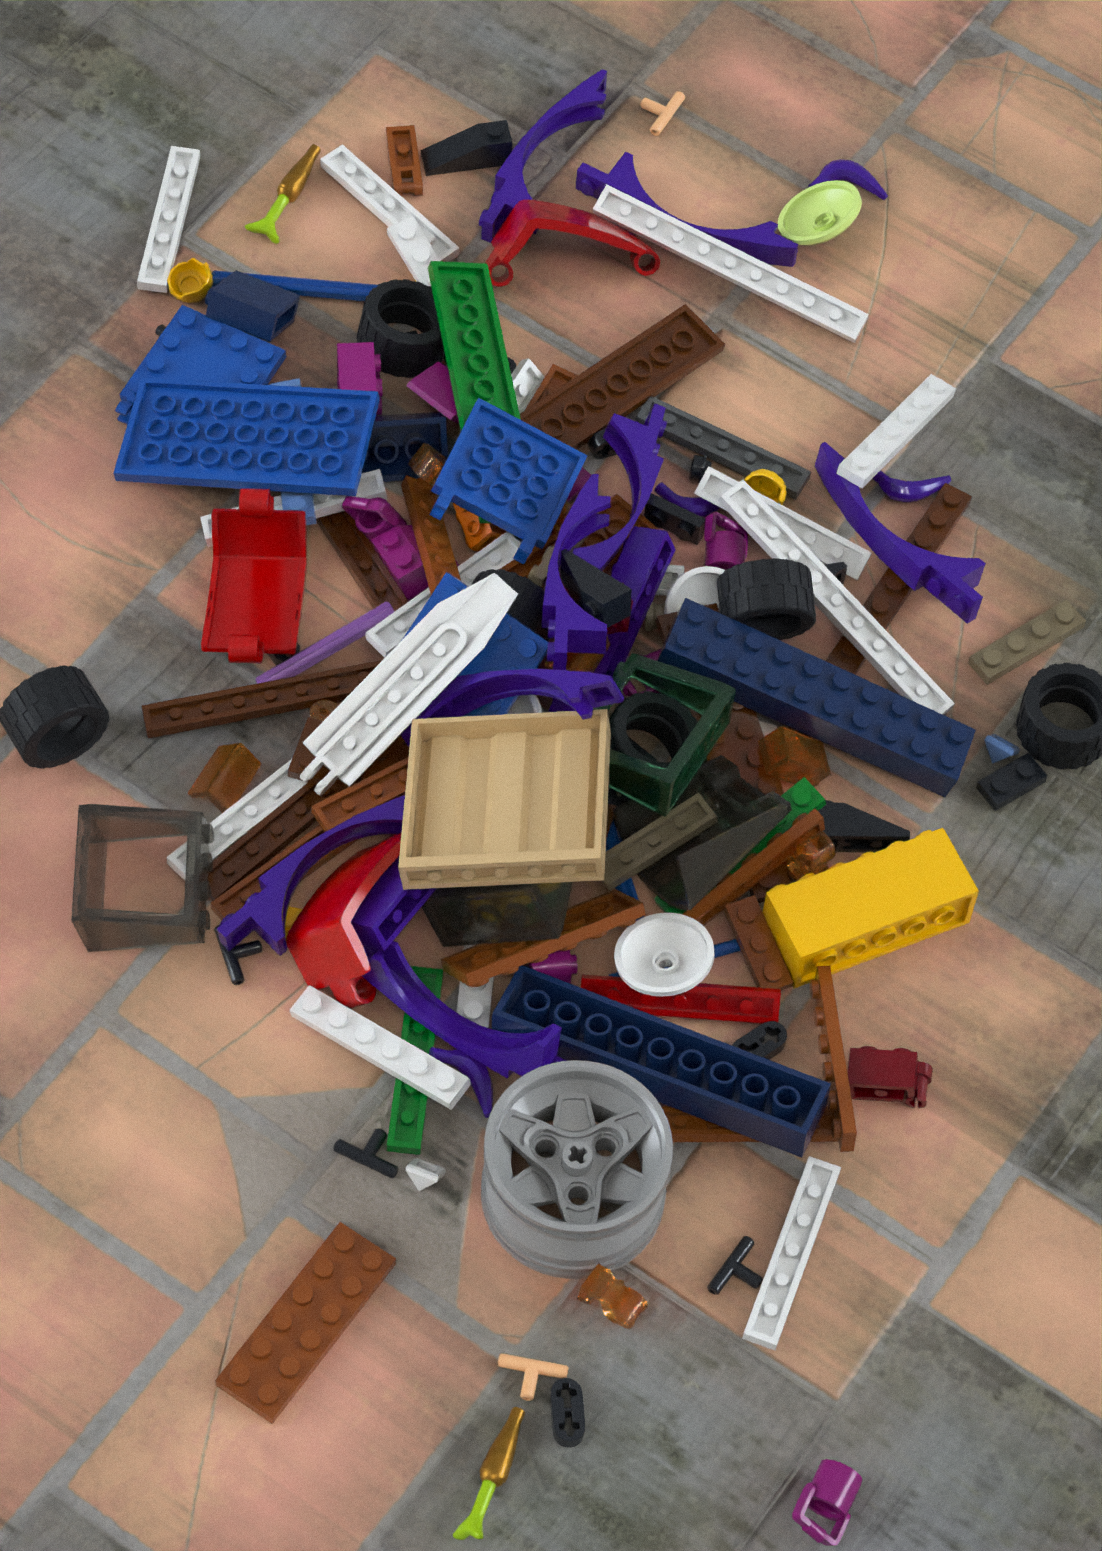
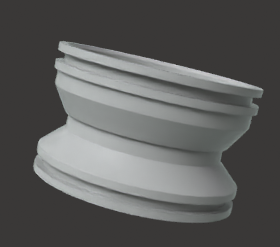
M571 1060L547 1064L526 1073L511 1084L494 1105L486 1125L484 1166L481 1180V1202L484 1216L489 1229L502 1248L530 1269L542 1274L566 1279L601 1276L623 1267L636 1258L654 1237L664 1211L666 1185L673 1157L672 1133L664 1110L652 1093L635 1078L619 1069L598 1062ZM553 1120V1125L546 1123L547 1121ZM634 1149H636L640 1160L641 1173L623 1164L624 1159ZM600 1150L610 1151L612 1155L601 1156L597 1152ZM513 1151L518 1152L529 1164L528 1168L515 1177L511 1167ZM546 1151L551 1153L553 1156L549 1158H542L538 1155V1153ZM572 1198H581L585 1203L576 1205L570 1200ZM601 1202L622 1205L616 1211L598 1218ZM556 1203L563 1220L550 1216L536 1207Z

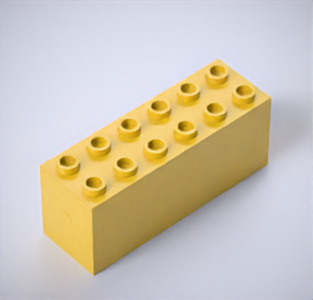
M940 828L935 831H923L916 838L905 842L896 841L886 849L875 853L872 851L866 852L851 862L836 863L824 872L806 874L794 883L776 885L769 892H766L763 914L794 982L792 986L795 989L815 979L817 966H830L831 974H835L970 923L979 890L944 828Z

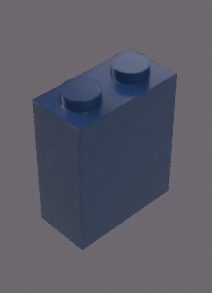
M236 270L227 278H223L214 288L209 289L205 298V304L208 305L206 317L271 342L295 321L300 295Z

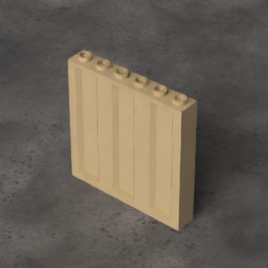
M593 710L592 718L585 720L576 711L412 719L398 865L403 890L604 880L611 740L608 710Z

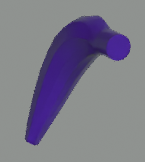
M845 159L834 160L826 164L819 176L808 185L811 187L826 181L844 180L862 187L883 200H886L888 197L883 187L867 169L856 162Z
M881 470L872 478L879 484L886 496L892 500L905 503L925 499L939 491L945 483L948 484L952 481L950 475L922 481H903L891 478Z
M663 482L659 483L654 490L661 498L701 517H706L720 508L701 497L692 498L677 495Z
M431 1047L429 1055L451 1065L470 1079L485 1118H489L493 1109V1083L487 1067L459 1050Z

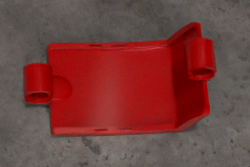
M529 199L521 200L514 206L492 239L491 244L494 250L485 262V264H488L492 285L497 287L508 285L513 279V269L509 262L524 247L534 230L539 228L576 234L630 251L632 266L639 274L644 276L654 274L660 267V259L650 245L640 240L636 234L584 210ZM642 255H652L651 262L648 265H638L639 258ZM498 265L506 267V271L502 276L494 277L491 275L494 267Z
M241 488L239 509H213L211 514L213 563L201 650L203 652H228L229 663L262 664L264 653H296L307 572L305 511L274 510V496H271L270 489Z
M401 833L390 836L376 845L356 852L332 872L306 903L286 937L287 947L307 985L317 990L330 987L336 1000L350 1009L371 1003L376 996V988L362 977V975L370 972L371 967L364 947L351 921L368 892L400 854Z

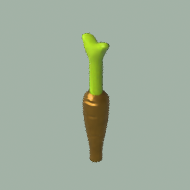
M312 144L306 154L291 168L277 188L278 197L266 217L245 225L247 231L265 234L271 242L279 243L280 240L275 229V222L286 205L295 202L300 196L314 162L321 152L319 146Z
M519 1407L512 1408L507 1422L490 1447L479 1471L482 1485L471 1513L453 1533L455 1539L465 1540L469 1536L475 1539H483V1519L495 1488L502 1486L506 1482L512 1466L520 1425L525 1415L523 1409Z

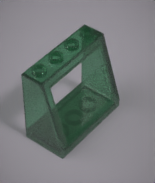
M631 653L625 663L621 661L617 665L612 676L621 692L633 677L702 714V717L667 768L610 749L608 786L666 817L729 725L736 689L723 682ZM613 704L596 707L593 710L607 709L609 711Z

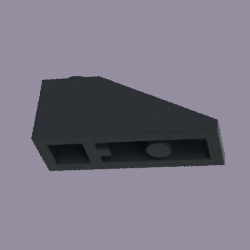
M507 120L476 124L422 149L421 158L426 176L502 166L512 152V138Z
M567 549L561 551V579L570 597L578 606L594 618L607 624V628L631 616V588Z
M826 800V805L818 810L824 817L825 830L812 839L809 845L810 852L866 853L872 851L875 853L886 849L896 841L905 842L910 840V831L846 803Z

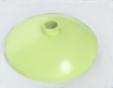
M837 180L822 182L801 191L784 206L779 215L778 229L782 237L799 245L811 246L827 242L839 236L852 225L860 212L862 199L859 191L853 184Z

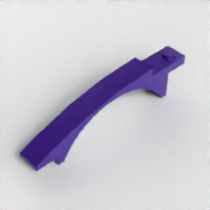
M602 69L592 75L552 106L517 143L495 175V191L491 199L490 208L488 210L484 209L480 216L479 226L482 227V240L491 243L514 206L521 200H533L527 191L522 173L534 149L547 137L567 126L586 121L602 120L605 110L596 106L603 104L606 100L607 95L604 94L607 81L606 70ZM539 228L535 229L533 234H536Z
M628 152L622 155L609 174L584 162L577 169L576 189L587 196L599 199L607 184L766 264L793 267L796 263L799 244L776 234L775 231L778 228V224L772 221L742 229H713L691 224L671 215L658 206L645 192L635 172L633 155Z
M658 404L653 405L644 425L614 413L604 430L603 438L619 456L627 472L632 492V509L628 523L617 534L600 543L573 549V554L601 571L607 567L619 552L649 500L664 458L657 456L660 444L656 443L657 437H662L667 425V421L663 420L666 408Z
M826 442L822 443L815 462V468L846 520L877 557L912 590L916 591L924 587L967 624L976 619L983 596L973 588L979 585L986 563L980 558L951 557L930 552L896 536L870 512L861 496L859 487L836 474L839 464L845 458Z
M592 474L580 490L560 528L548 565L543 601L542 628H548V638H554V642H548L547 661L553 662V670H566L567 652L606 653L607 624L594 618L575 603L564 588L559 575L562 550L567 549L570 551L587 535L609 526V514H597V512L610 508L611 496H598L599 474Z
M553 669L487 671L456 676L416 719L461 717L485 704L503 698L519 695H541L564 702L585 720L592 718L593 708L623 702L624 696L613 678L609 675ZM412 723L400 734L409 747Z
M405 795L342 822L305 843L260 876L258 880L261 892L252 894L241 909L235 914H228L220 922L217 928L220 943L230 951L252 931H255L279 956L287 951L285 937L287 911L293 893L304 875L318 860L343 844L367 836L401 833Z
M393 941L385 951L363 946L371 967L370 972L362 975L363 978L424 1027L457 1050L508 1079L513 1072L523 1076L538 1067L566 1061L557 1056L562 1027L553 1023L535 1032L507 1033L481 1026L461 1016L439 1000L415 974L397 942Z

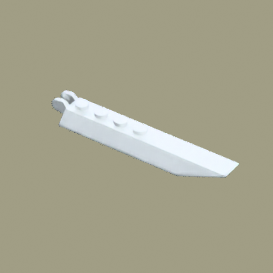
M493 573L438 603L303 742L316 758L305 768L300 778L306 783L324 765L330 772L314 789L319 796L323 795L335 783L337 778L350 787L412 723V719H416L484 649L518 596V593L497 574Z

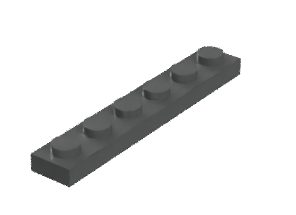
M653 396L648 398L636 416V421L644 425L654 404L665 407L663 420L667 421V425L662 435L663 437L698 454H706L707 458L745 476L762 468L773 471L783 479L786 485V495L795 500L810 479L811 471Z

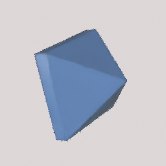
M996 734L988 735L984 740L992 763L1014 756L1020 751L1018 746Z

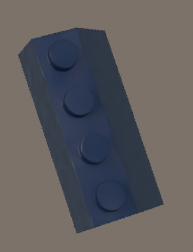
M441 412L376 416L362 473L380 469L383 482L403 481L405 476L416 479L438 478L448 458L446 416Z

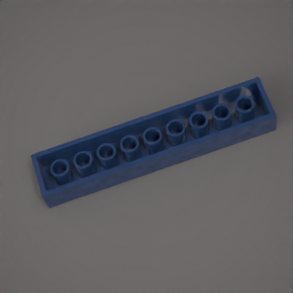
M685 598L678 610L655 664L656 667L943 797L947 796L958 781L976 729L688 598Z
M523 965L519 966L518 971L515 972L492 1013L491 1029L507 1033L535 1032L554 1023L562 1027L557 1056L566 1061L598 1062L619 1069L643 1084L657 1101L801 1158L827 1107L831 1083Z

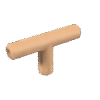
M675 92L666 106L646 97L643 98L640 104L641 108L658 115V118L650 128V132L653 135H660L685 100V95L682 92Z
M503 1353L499 1355L498 1366L501 1368L525 1372L520 1397L526 1401L534 1399L538 1375L563 1379L567 1378L569 1367L567 1365Z

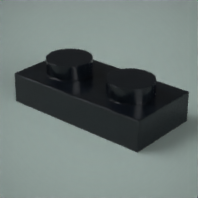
M651 493L645 505L644 517L657 528H663L675 534L681 540L690 541L698 545L704 536L705 518Z
M1026 753L978 781L976 789L990 806L997 811L1045 783L1048 775L1033 757Z

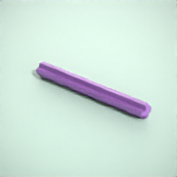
M389 602L382 603L259 675L255 679L256 683L297 676L365 636L368 630L395 612Z

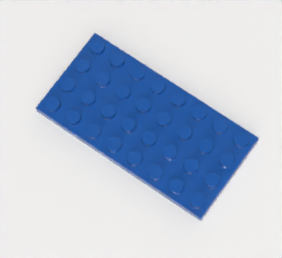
M141 377L113 474L116 481L233 489H270V491L356 496L380 401L378 391Z

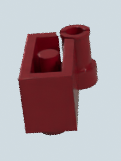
M872 1046L850 1048L847 1073L852 1099L902 1102L905 1090H907L905 1098L907 1106L915 1108L916 1098L918 1108L926 1106L927 1087L932 1081L933 1068L928 1063L920 1062L917 1052L905 1048L880 1050Z

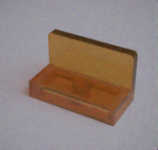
M242 743L221 745L211 756L188 791V795L191 798L207 797L223 813L240 799L262 763Z

